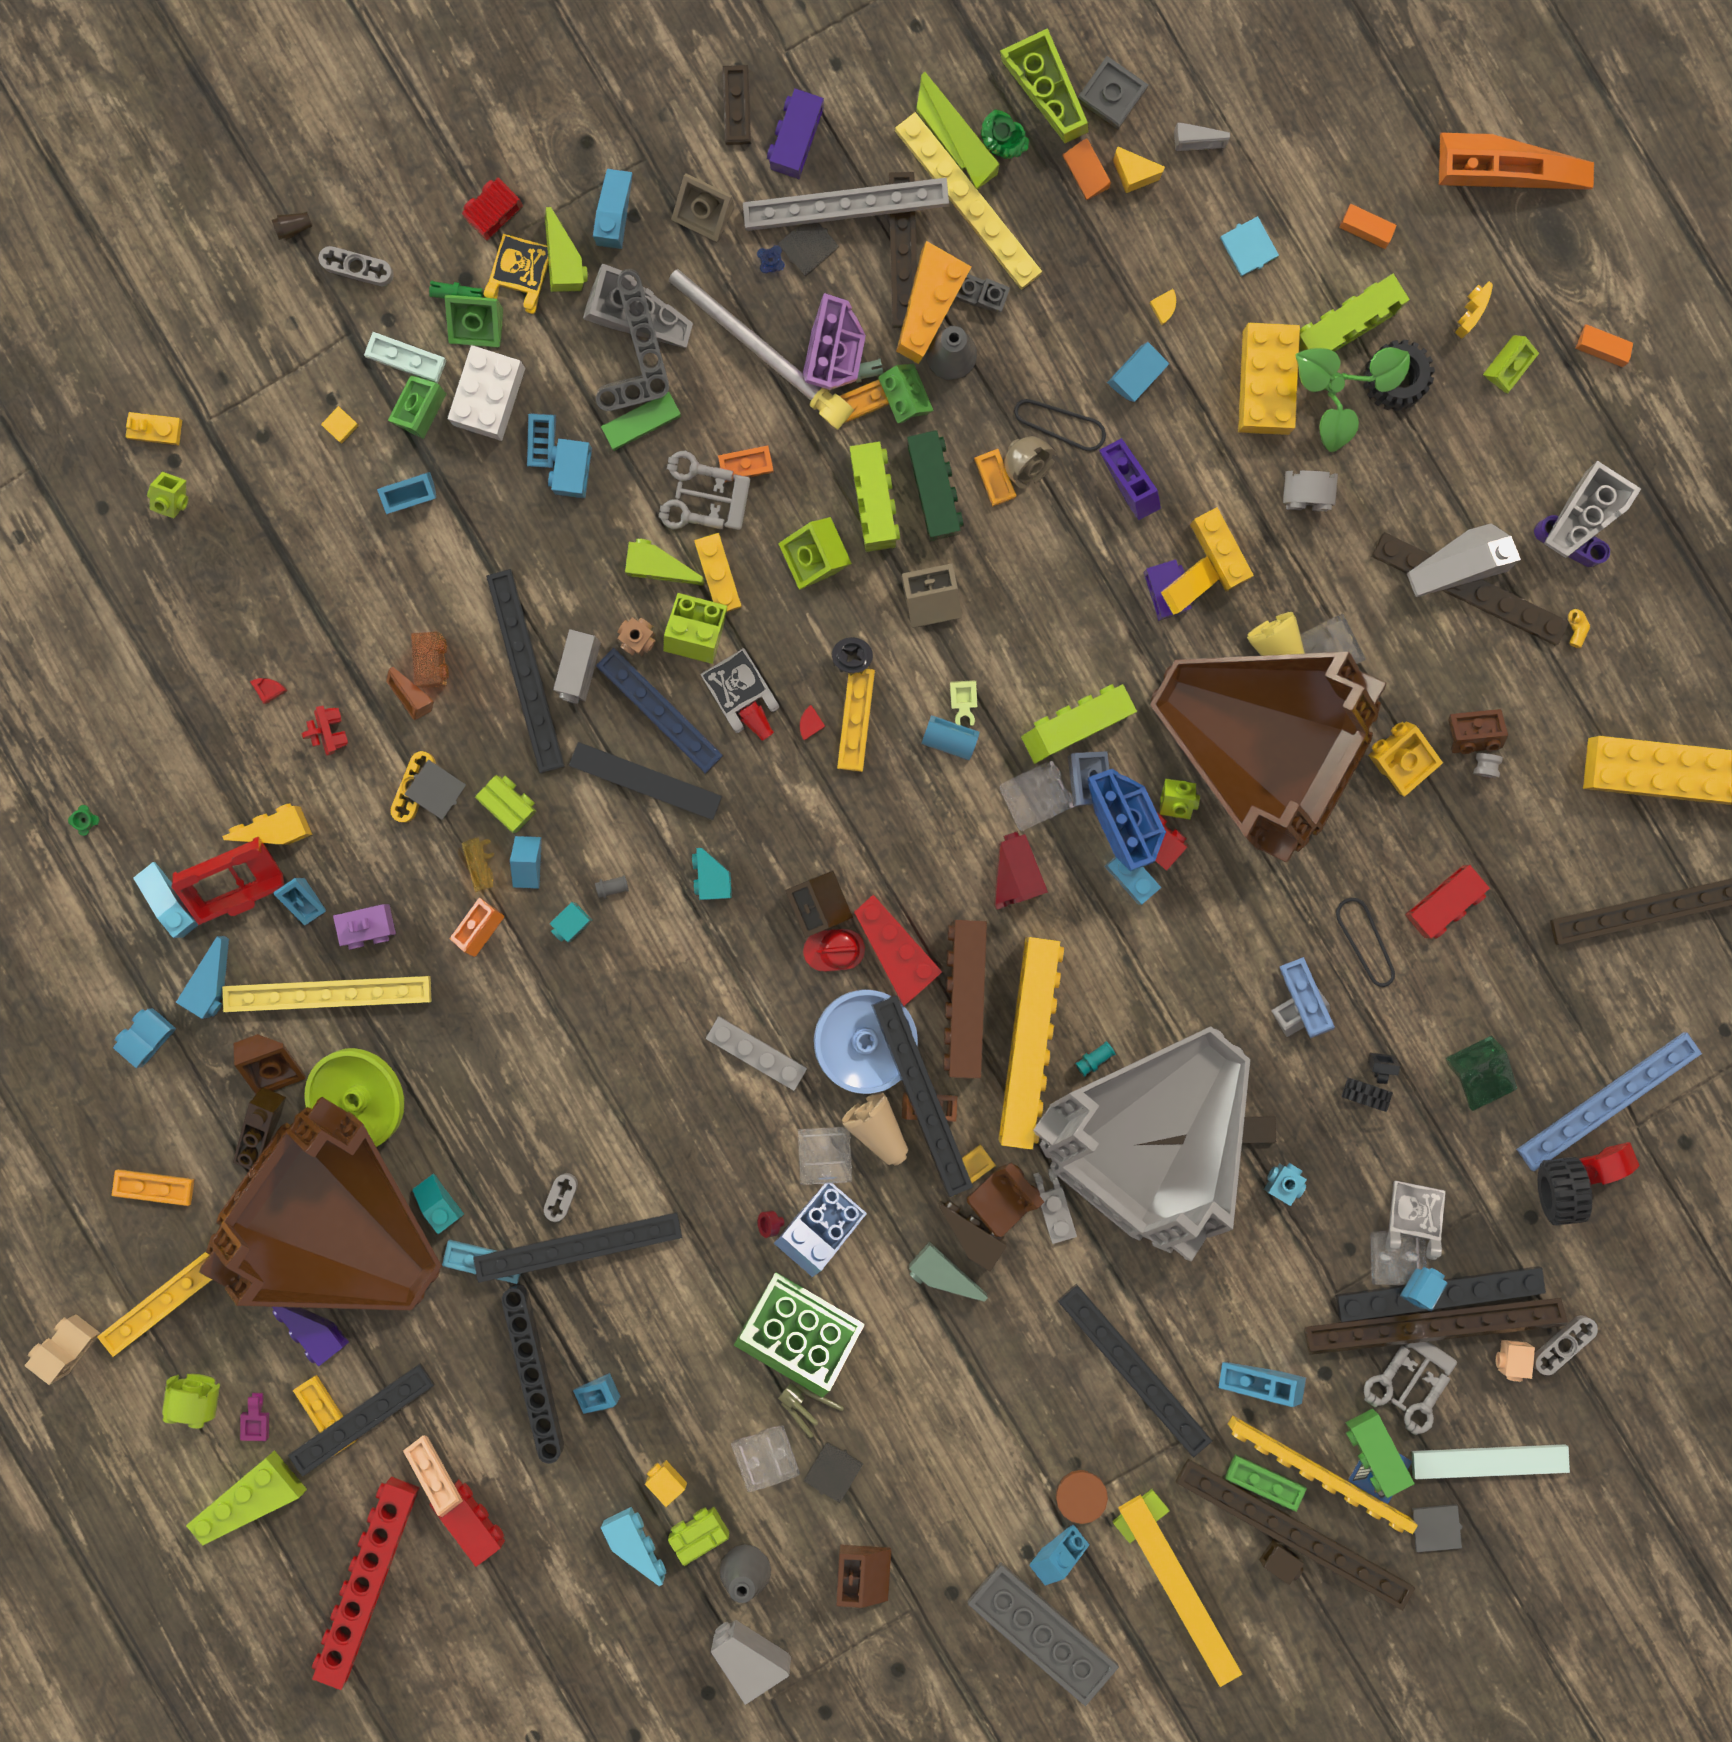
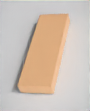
M423 1435L403 1451L438 1516L443 1517L463 1501L428 1436Z

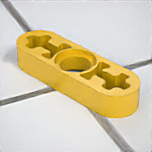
M417 752L410 759L391 806V815L398 822L407 823L416 816L420 806L416 802H408L406 809L410 813L409 815H403L402 818L400 817L401 813L397 810L398 807H404L407 801L401 798L407 791V783L414 780V775H411L412 771L418 773L420 769L417 760H423L425 756L427 757L426 762L429 759L436 764L434 757L427 752Z

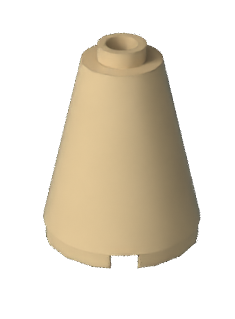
M877 1092L866 1097L868 1102L862 1106L859 1103L854 1105L843 1117V1125L887 1165L893 1164L896 1166L906 1159L908 1148L888 1098L883 1092Z

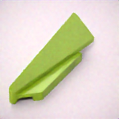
M924 72L921 75L916 111L962 171L967 170L976 189H979L998 175L999 163L927 73Z

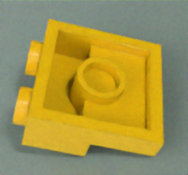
M1407 721L1396 724L1391 729L1392 735L1386 740L1381 739L1375 742L1372 746L1373 751L1368 755L1381 774L1387 776L1398 793L1404 797L1443 764L1419 728Z

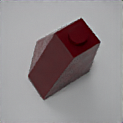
M1018 831L1003 836L1005 841L999 843L994 897L995 910L1048 893L1025 834L1019 836Z

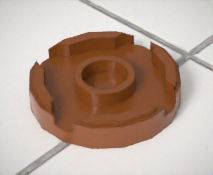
M1078 1470L1070 1472L1062 1478L1056 1491L1057 1506L1063 1516L1071 1522L1079 1524L1091 1523L1099 1518L1106 1509L1108 1501L1106 1487L1097 1475L1089 1471Z

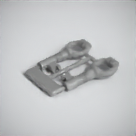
M687 451L676 452L668 458L669 464H667V469L679 482L676 490V499L669 500L660 505L659 511L661 512H659L658 517L661 518L665 526L672 530L682 528L688 523L701 524L722 530L724 526L737 530L742 528L750 485L749 477L733 475L731 470L699 464L695 456ZM683 457L690 460L691 465L688 474H679L677 472L678 465L675 464H678V458ZM697 474L716 478V485H714L713 491L717 492L720 489V492L723 493V484L726 480L732 481L733 478L735 483L732 499L683 489L681 481L690 480ZM681 493L731 503L728 521L724 523L725 520L719 518L718 512L721 509V505H717V508H715V504H711L709 516L691 513L686 504L678 500ZM671 506L679 507L683 511L680 522L675 523L668 520L669 514L667 512H670Z
M1429 1341L1406 1344L1405 1347L1401 1345L1384 1373L1373 1376L1365 1382V1401L1373 1407H1377L1391 1400L1394 1405L1403 1411L1406 1410L1404 1416L1405 1429L1411 1431L1414 1435L1425 1433L1432 1427L1434 1419L1432 1408L1436 1400H1438L1437 1398L1440 1397L1439 1395L1442 1394L1451 1380L1447 1376L1451 1374L1457 1365V1361ZM1407 1348H1412L1423 1355L1425 1360L1397 1401L1394 1398L1392 1399V1379L1401 1365L1407 1366V1369L1412 1372L1415 1370L1412 1368L1413 1365L1417 1367L1418 1364L1413 1360L1410 1361L1409 1357H1407L1410 1353V1350ZM1431 1361L1443 1369L1446 1375L1441 1373L1439 1378L1433 1377V1374L1429 1371L1426 1372L1427 1378L1424 1376L1422 1379L1431 1383L1433 1386L1432 1390H1430V1393L1423 1402L1413 1404L1406 1409V1406L1402 1403L1428 1363ZM1375 1382H1380V1384L1387 1388V1393L1382 1399L1370 1392V1388ZM1416 1410H1420L1427 1415V1422L1422 1427L1410 1420L1411 1415Z

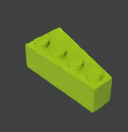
M1048 28L1000 51L1003 64L1064 143L1089 133L1088 122Z
M1394 273L1381 282L1372 284L1358 297L1353 296L1349 298L1338 310L1334 311L1332 309L1320 317L1321 321L1313 325L1311 322L1302 327L1299 334V350L1326 348L1336 352L1395 316L1410 299Z
M880 442L850 446L865 552L895 548L896 540H900L898 524L894 525L893 515L896 514L895 501L890 499L888 491L892 489L891 476L885 473L884 464H888L886 448L881 449Z
M1111 684L1099 691L1101 695L1094 699L1092 695H1089L1077 701L1079 706L1073 709L1068 705L1056 712L1057 717L1051 720L1046 716L1034 722L1035 728L1021 736L1034 764L1136 713L1137 710L1124 685L1122 684L1115 688Z
M274 1450L192 1519L186 1527L203 1546L300 1498L307 1489Z

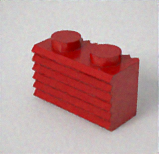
M498 177L495 181L490 180L484 185L482 193L477 199L472 198L465 204L462 215L488 241L523 207V204Z

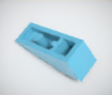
M152 862L134 877L135 882L157 919L173 938H183L198 926L179 896L172 889V882L155 862Z

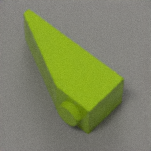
M546 207L545 227L551 292L582 291L584 282L588 281L587 267L582 266L580 254L553 209Z
M636 539V542H629L625 569L627 576L704 586V579L701 575L656 545H652L650 540Z

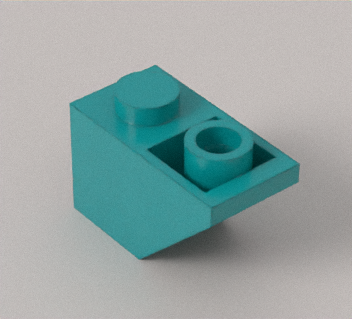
M696 848L697 854H692L693 869H698V879L694 880L695 895H699V900L732 898L731 872L704 848Z

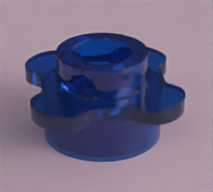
M774 245L771 249L760 248L757 251V257L761 261L760 271L767 274L777 270L781 271L784 268L785 263L781 260L780 255L782 253L781 247Z

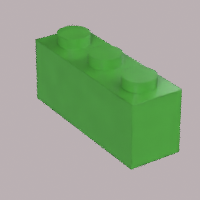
M1373 1408L1345 1422L1349 1429L1345 1433L1352 1446H1358L1361 1454L1357 1456L1364 1469H1370L1373 1477L1369 1479L1377 1493L1381 1491L1386 1498H1389L1414 1485L1379 1414Z

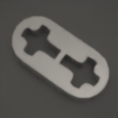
M561 1174L552 1185L544 1206V1215L550 1221L557 1222L562 1220L569 1211L578 1187L577 1179L572 1174ZM565 1179H568L572 1189H567L564 1196L560 1195L562 1186L559 1184V1181L563 1182ZM560 1199L562 1201L559 1209L563 1210V1212L554 1216L552 1214L553 1210L549 1207L554 1206L557 1200Z

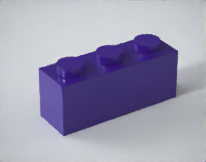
M795 88L792 97L787 96L783 110L786 112L784 120H779L775 135L778 136L775 145H770L767 154L771 170L800 179L824 110V98Z

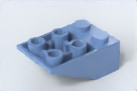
M827 1180L785 1228L774 1244L813 1277L822 1271L867 1213L831 1181Z

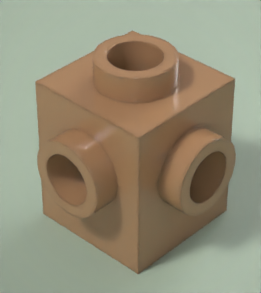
M633 617L629 622L625 620L617 632L620 634L617 639L622 643L620 647L632 656L635 652L640 656H643L645 652L648 653L656 642L654 640L656 635L651 631L653 626L643 618H640L638 621ZM634 631H639V638L636 640L632 639L631 636Z

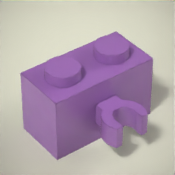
M389 904L333 916L339 945H348L349 950L364 947V941L373 940L374 944L389 941V936L396 934Z

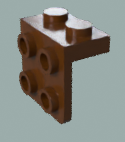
M1012 1162L997 1168L967 1197V1203L996 1237L1004 1236L1027 1212L1038 1209L1044 1203V1200L1040 1197L1039 1190L1029 1184L1024 1178L1023 1171Z

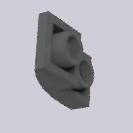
M968 274L955 299L976 307L1001 313L1010 287L988 278L982 280Z

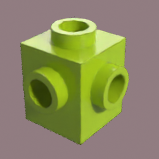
M161 472L150 484L147 497L150 499V510L171 518H175L181 510H185L188 504L186 480Z
M1165 779L1160 796V815L1191 819L1193 809H1198L1200 795L1196 794V783Z

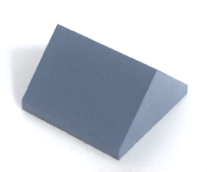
M1107 751L1072 753L1067 757L1073 807L1093 805L1088 777L1109 770Z

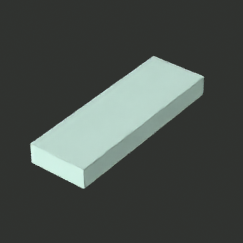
M375 332L372 333L364 354L368 359L437 384L446 363L444 357Z

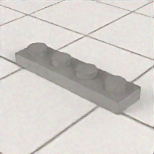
M720 1016L706 1037L708 1041L793 1091L807 1070V1067Z

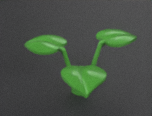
M1394 347L1378 351L1370 363L1372 376L1338 373L1341 362L1339 356L1330 349L1313 348L1295 354L1302 385L1313 392L1323 389L1328 391V396L1332 398L1337 406V410H1327L1320 421L1321 440L1328 451L1335 452L1352 440L1358 430L1359 421L1356 413L1351 409L1343 410L1341 402L1335 395L1344 388L1345 380L1367 382L1375 380L1377 390L1381 392L1391 391L1401 384L1408 372L1410 364L1408 351Z

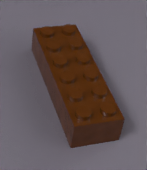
M953 920V925H948V940L953 942L952 951L947 950V966L952 968L951 976H946V992L951 993L950 1002H945V1017L950 1019L949 1028H944V1043L949 1045L948 1053L943 1054V1069L948 1071L949 1077L981 1078L987 921Z

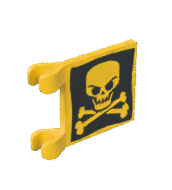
M503 234L492 273L484 291V297L497 299L499 286L527 293L523 306L525 312L534 314L549 264L547 246Z

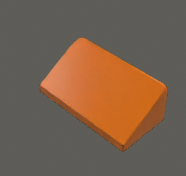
M1087 138L1063 154V158L1086 200L1109 189L1110 179Z
M1350 203L1339 228L1386 249L1397 225Z
M1585 324L1575 349L1624 367L1629 363L1633 343Z
M479 898L449 939L465 953L475 957L504 919V915Z

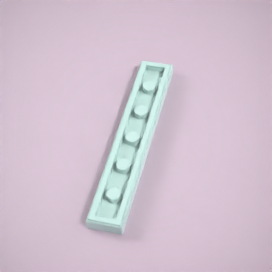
M1566 1444L1411 1451L1414 1479L1570 1473L1569 1448Z

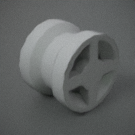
M1477 753L1476 759L1478 764L1474 768L1473 774L1482 777L1499 778L1500 772L1498 767L1502 763L1503 757Z

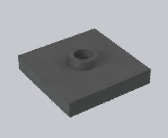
M1106 56L1077 98L1079 103L1119 130L1149 85Z

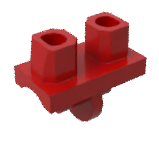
M324 705L316 707L314 715L318 728L315 727L314 720L307 721L308 731L301 734L303 739L311 738L313 747L320 745L318 736H321L326 756L332 755L337 749L348 745L345 731L331 734L329 725L341 723L339 708L324 709Z

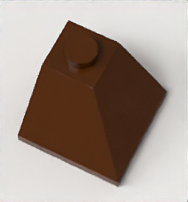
M259 1034L233 1043L234 1066L255 1094L262 1087L274 1091L306 1079L305 1074L283 1043Z

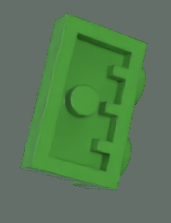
M914 364L896 365L879 376V381L897 423H903L911 417L924 416L934 411Z

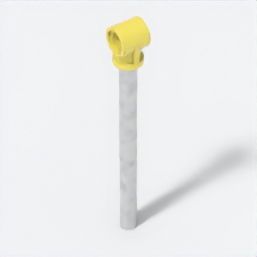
M677 269L671 274L669 278L671 284L811 400L810 407L814 410L818 409L820 411L819 415L837 430L843 425L854 411L845 400L836 393L832 395L828 389L806 383L801 371L684 273Z

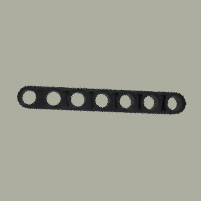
M513 1284L503 1293L502 1306L537 1454L542 1462L547 1464L554 1463L563 1452V1436L529 1292L524 1285ZM510 1292L520 1294L521 1302H512L509 1298ZM517 1317L524 1318L527 1322V1327L519 1328L515 1323V1319ZM523 1342L530 1343L533 1347V1352L525 1353L521 1348V1344ZM535 1368L539 1372V1377L531 1378L527 1373V1369ZM533 1394H542L545 1402L540 1404L535 1402ZM539 1419H548L551 1427L548 1429L542 1428L539 1424ZM553 1444L557 1449V1453H548L545 1445Z

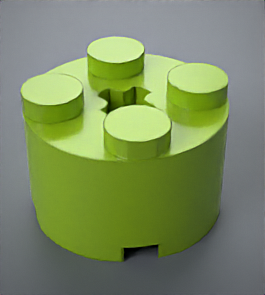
M187 1374L186 1379H178L179 1375L170 1377L166 1381L162 1409L163 1421L165 1423L188 1424L190 1428L197 1429L204 1427L205 1422L215 1418L220 1384L215 1385L214 1378L200 1374Z

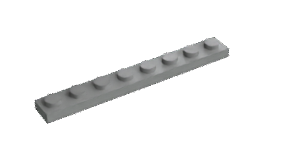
M947 178L743 202L746 231L950 207Z

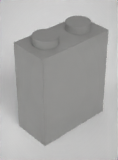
M569 629L553 689L560 694L559 698H562L564 701L578 704L579 700L586 701L601 642L595 636Z

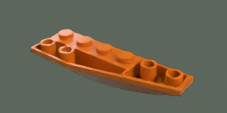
M1441 133L1439 185L1592 190L1594 186V162L1494 134Z

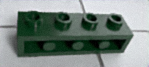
M937 430L907 437L908 451L929 541L960 535V527H964L961 511L956 512L954 502H958L955 486L950 487L949 477H952L950 462H945L943 452H947L944 437H939Z

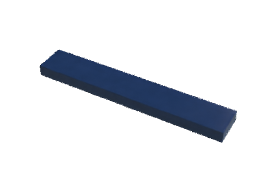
M615 648L596 665L705 774L723 757Z

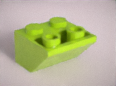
M677 593L664 634L663 651L713 664L721 639L727 605Z

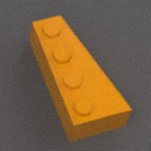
M926 241L921 251L896 352L917 364L920 363L971 269V266Z

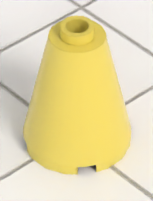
M1293 612L1276 616L1277 620L1270 623L1266 621L1249 632V637H1247L1250 644L1261 656L1305 654L1297 620Z

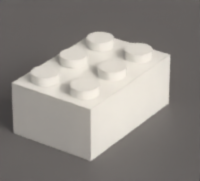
M471 345L448 416V420L453 426L502 441L525 371L522 362Z

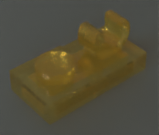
M479 837L462 843L475 893L493 887L492 882L494 880L493 872L488 867L487 862H485V860L492 858L494 853L486 854L483 851V846L491 843L489 839L479 841Z

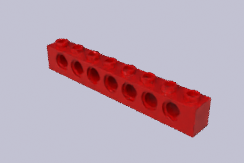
M390 1477L385 1484L381 1483L376 1494V1498L379 1499L376 1508L372 1507L367 1518V1522L370 1523L367 1532L364 1531L358 1542V1547L361 1548L358 1557H353L348 1571L352 1572L349 1581H344L339 1593L340 1596H343L340 1605H335L330 1620L334 1621L331 1630L327 1629L322 1638L321 1644L325 1645L322 1654H317L313 1662L312 1669H315L312 1680L342 1690L348 1681L420 1487L394 1477ZM386 1504L394 1505L397 1513L388 1512ZM377 1529H384L387 1532L388 1537H380L377 1533ZM368 1553L376 1554L378 1562L371 1561L368 1558ZM359 1577L366 1578L369 1586H363L359 1582ZM350 1602H356L360 1606V1610L352 1609ZM341 1626L348 1627L351 1634H344L341 1631ZM331 1651H338L342 1659L333 1657Z

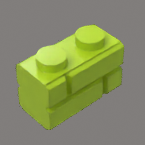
M496 775L475 798L512 833H517L537 812L532 807L535 802L525 793L520 796L514 790L516 784L506 775L503 778Z
M704 1507L693 1515V1520L686 1524L684 1521H681L671 1528L672 1532L669 1534L668 1541L683 1566L729 1539V1530L715 1507L709 1510Z

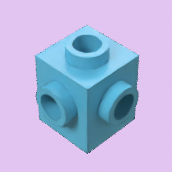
M1279 1163L1277 1167L1274 1166L1267 1176L1269 1181L1264 1190L1291 1206L1295 1198H1300L1306 1189L1304 1183L1307 1179L1300 1176L1302 1170L1288 1163L1287 1167Z

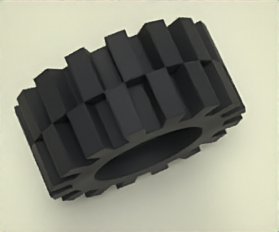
M1348 1077L1341 1097L1387 1112L1393 1092Z

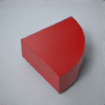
M258 678L250 681L263 704H267L287 692V689L281 683L272 679Z
M812 705L804 711L800 720V732L804 741L825 728L824 723Z

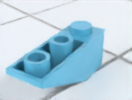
M632 1507L605 1519L601 1529L612 1552L658 1586L663 1585L666 1569L662 1560L656 1559L653 1552L655 1551V1546L651 1537H646L642 1529L644 1523L638 1512L634 1513Z

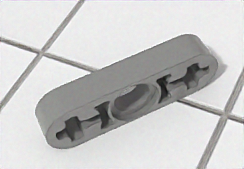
M332 246L323 248L319 253L320 264L330 273L378 286H387L393 280V270L384 260ZM334 254L337 260L343 261V266L338 262H332L329 265L326 258H331ZM354 260L363 262V268L358 273L350 271V264ZM369 263H371L370 267L372 270L380 271L383 267L387 274L381 275L380 279H378L376 273L369 271Z
M1580 1315L1575 1317L1534 1353L1533 1367L1543 1375L1554 1374L1595 1338L1598 1331L1597 1324L1587 1316ZM1581 1323H1584V1324L1587 1325L1586 1328H1587L1588 1332H1587L1586 1334L1583 1333V1332H1580V1331H1581V1327H1580V1324H1581ZM1570 1332L1574 1333L1576 1337L1579 1338L1578 1342L1573 1336L1569 1335ZM1568 1338L1571 1342L1570 1349L1567 1352H1560L1558 1348L1560 1340ZM1552 1349L1556 1354L1560 1356V1358H1556L1555 1356H1553L1554 1354L1551 1353L1550 1350ZM1543 1357L1549 1359L1548 1363L1550 1365L1547 1368L1541 1366L1543 1364L1541 1361Z

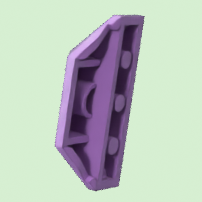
M823 294L812 328L803 370L806 383L831 390L857 380L866 335L857 317L852 312L849 301Z

